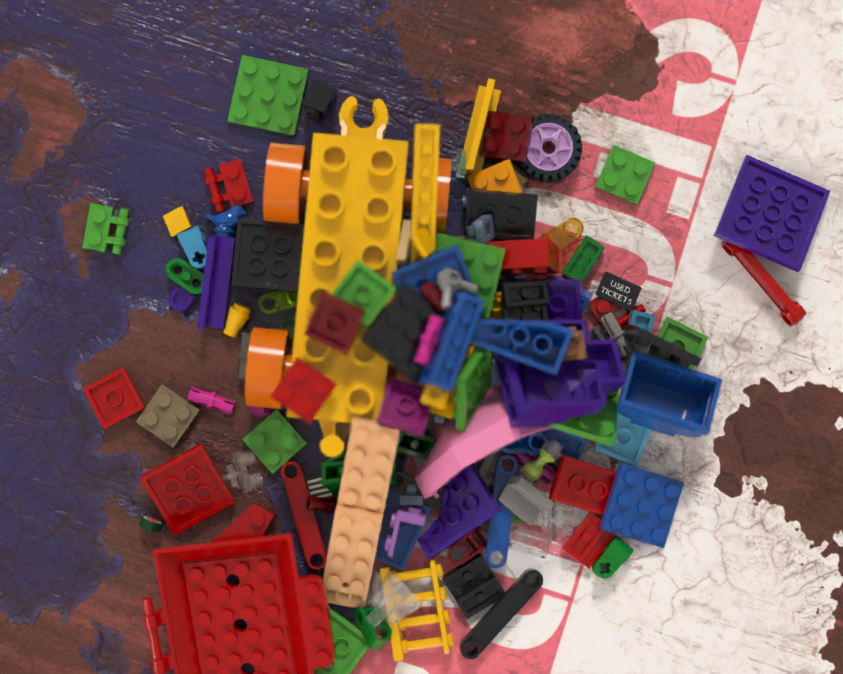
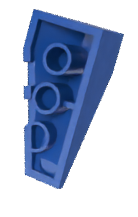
M478 318L470 343L557 375L573 330L551 321Z
M550 428L519 438L499 450L510 454L523 453L536 456L542 455L543 449H547L554 458H561L563 454L579 460L589 439Z

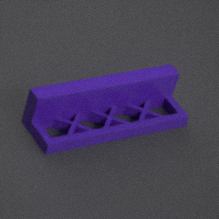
M221 235L208 237L197 328H225L236 238Z

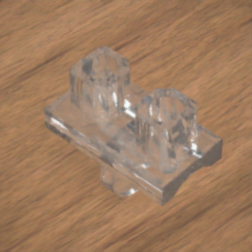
M239 451L232 454L237 472H235L233 464L226 465L228 475L222 476L224 481L230 479L232 487L239 486L237 476H239L244 493L251 492L253 488L263 484L260 472L248 475L246 466L257 463L253 451L244 453Z
M553 501L555 504L551 511L542 510V517H537L535 522L542 523V532H547V540L563 542V539L572 537L573 528L569 524H563V516H571L573 506Z

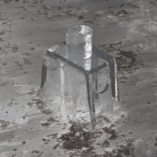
M511 523L508 547L546 559L547 554L555 557L559 555L561 544L552 541V536Z
M390 570L368 601L375 609L365 619L374 628L384 619L393 626L421 607L423 603Z

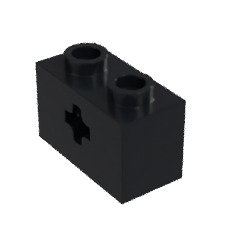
M313 78L303 101L308 117L320 121L321 118L327 120L337 97L334 86Z

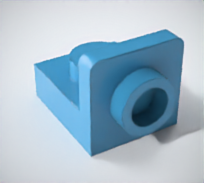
M631 310L628 324L652 332L655 315Z

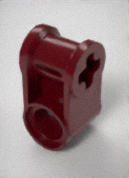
M479 527L448 548L447 557L449 561L455 565H462L486 548L487 541L478 530ZM473 536L477 539V541L479 542V545H478L477 542L474 540ZM455 548H461L464 551V556L459 561L454 560L451 555Z

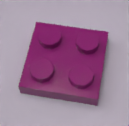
M389 378L376 422L423 436L431 406L421 402L425 388Z

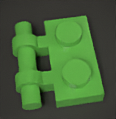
M91 203L82 248L106 253L108 244H112V254L121 255L122 246H125L126 239H124L126 226H129V210L120 208L119 217H114V207ZM112 224L117 225L115 237H109Z

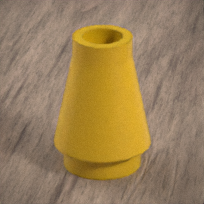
M234 302L233 306L229 308L223 332L236 338L238 332L251 315L249 313L251 309L243 304Z

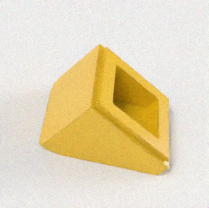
M183 206L163 216L171 237L192 228Z
M425 227L410 234L409 237L420 256L425 258L435 249V244Z

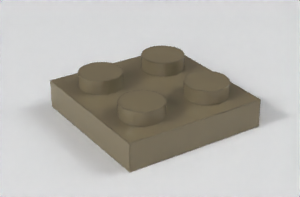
M162 384L136 422L175 448L200 412V409Z

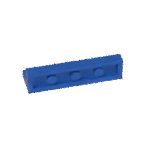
M465 292L452 293L451 309L445 311L443 316L445 322L437 339L439 344L434 348L429 366L424 367L419 383L433 385L447 392L452 391L485 301Z

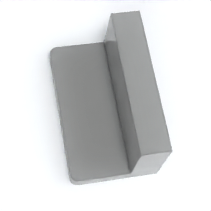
M509 477L497 497V501L528 525L534 523L541 510L551 511L555 504L522 477Z

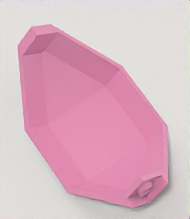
M492 386L465 432L456 430V419L454 418L453 420L445 418L444 424L434 422L431 434L437 438V441L427 459H421L415 481L424 499L432 495L437 499L440 497L438 490L465 467L519 438L552 427L544 425L511 428L502 389L498 386Z

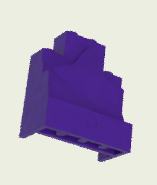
M584 319L528 320L551 321L564 327L576 326L577 331L584 330L588 358L562 361L557 375L493 351L511 428L565 423L570 417L598 414L607 404L606 393L617 392L626 383V372L622 367L621 355L616 341L590 340V332L586 327Z

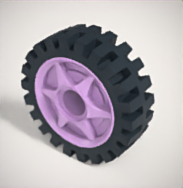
M540 114V116L533 117L534 121L526 163L517 162V164L531 179L546 183L557 182L569 176L577 167L583 148L581 136L578 133V129L572 125V122L564 119L563 116ZM545 143L552 144L554 152L551 154L545 153L542 145Z

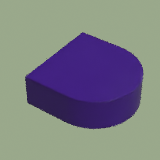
M177 284L169 296V304L174 310L183 312L191 307L197 297Z

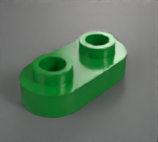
M181 258L170 260L166 265L167 276L188 292L195 295L201 294L204 274ZM177 266L182 267V272L180 274L175 273V268ZM199 279L201 285L196 288L193 286V282Z

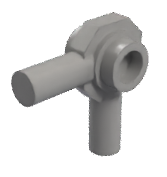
M446 268L438 273L437 283L441 290H443L441 308L444 310L451 309L452 293L460 289L475 294L477 291V285L461 280L458 272L453 269Z

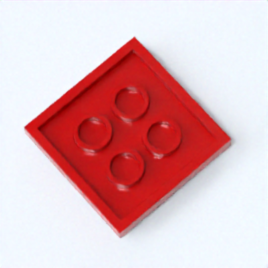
M202 443L140 476L142 483L174 536L235 503L234 497Z

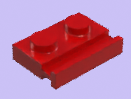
M588 512L562 547L589 569L616 535L615 533L600 529L601 519L591 512Z

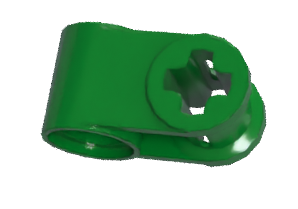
M615 535L592 565L593 573L601 578H610L631 556L634 549L619 536ZM600 563H608L606 565V568L608 569L607 572H599L601 570L599 566Z
M374 603L372 607L355 609V620L361 629L367 646L375 651L381 650L392 636V630L387 622L380 603ZM375 634H379L382 639L378 638Z

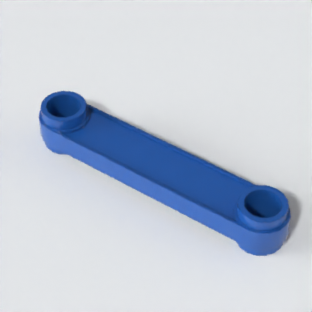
M510 455L500 457L495 469L492 495L501 511L489 520L485 554L486 563L492 568H500L507 561L512 512L497 501V497L509 477L517 476V461ZM504 459H508L512 463L510 472L504 471L501 467ZM494 551H498L502 556L501 562L497 565L493 564L490 560V556Z

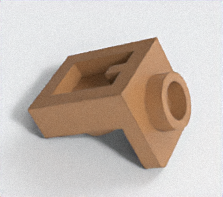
M576 326L567 327L572 329L573 333L562 361L588 358L584 330L577 331Z

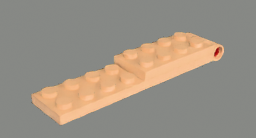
M353 417L323 576L328 603L365 609L400 429L377 423L376 421Z

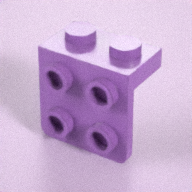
M409 506L408 509L399 507L398 513L393 512L390 527L394 528L392 535L388 534L384 550L389 551L388 557L393 556L400 521L424 526L426 513H422V508Z

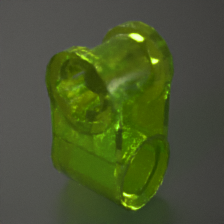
M272 291L266 293L259 299V308L265 315H274L297 308L298 293L290 292L293 301H291L288 292ZM271 298L275 300L276 305L274 309L265 310L263 308V302L266 299Z

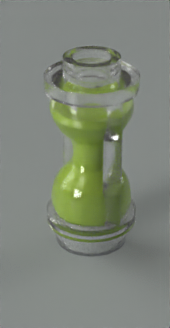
M546 439L545 443L541 446L538 459L529 460L524 465H521L519 467L520 470L517 472L518 477L524 478L531 485L533 483L536 484L542 476L543 466L546 463L557 461L559 457L564 455L562 452L563 446L555 439L552 441Z

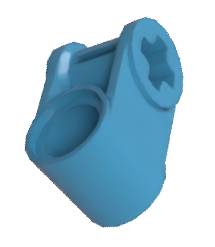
M199 225L177 234L190 264L197 270L204 271L207 243ZM199 255L205 257L203 258L202 264L197 262L199 260Z

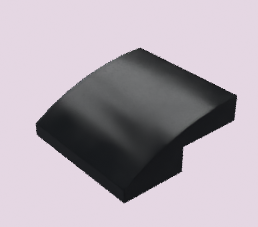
M546 280L505 283L501 285L502 319L548 320L546 305L550 302Z
M481 553L470 558L467 562L459 565L442 577V580L467 619L498 601L505 593Z

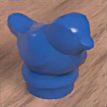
M235 205L217 215L205 214V218L212 220L216 225L214 228L215 235L233 237L238 218L241 219L246 215L243 207Z

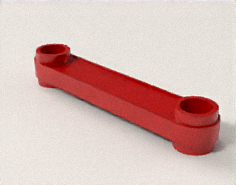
M724 240L721 242L724 251L732 257L735 256L781 311L780 316L787 325L793 327L803 320L806 315L805 309L798 302H793L751 252Z
M288 461L282 466L281 475L305 558L311 569L321 570L326 565L327 553L315 511L306 509L309 491L303 470L298 462ZM288 465H295L297 467L298 473L296 477L291 478L287 476L286 467ZM318 553L322 555L324 559L322 565L316 566L312 563L311 557L313 554Z

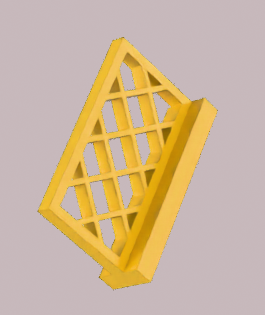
M488 78L486 87L479 85L458 175L467 177L482 170L485 157L480 156L487 115L488 111L496 112L501 90L494 89V79Z

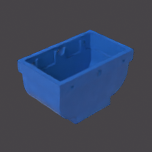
M633 350L626 370V383L621 388L616 411L622 416L631 419L630 423L673 437L676 434L686 437L706 436L710 432L723 379Z

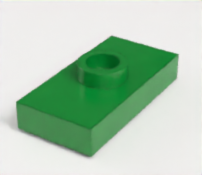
M586 235L561 272L562 275L568 279H582L583 282L605 247Z

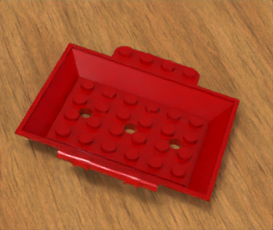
M292 533L152 550L163 607L154 610L152 597L143 598L145 611L143 619L145 629L149 633L153 656L151 659L153 674H165L171 668H173L174 674H314V669L329 667L334 662L336 650L325 583L317 575L298 576ZM231 574L238 576L240 583L237 585L231 584L228 581V576ZM235 620H245L247 627L245 629L238 628ZM166 624L170 652L162 655L157 628ZM243 664H252L255 671L251 673L246 672L243 669Z

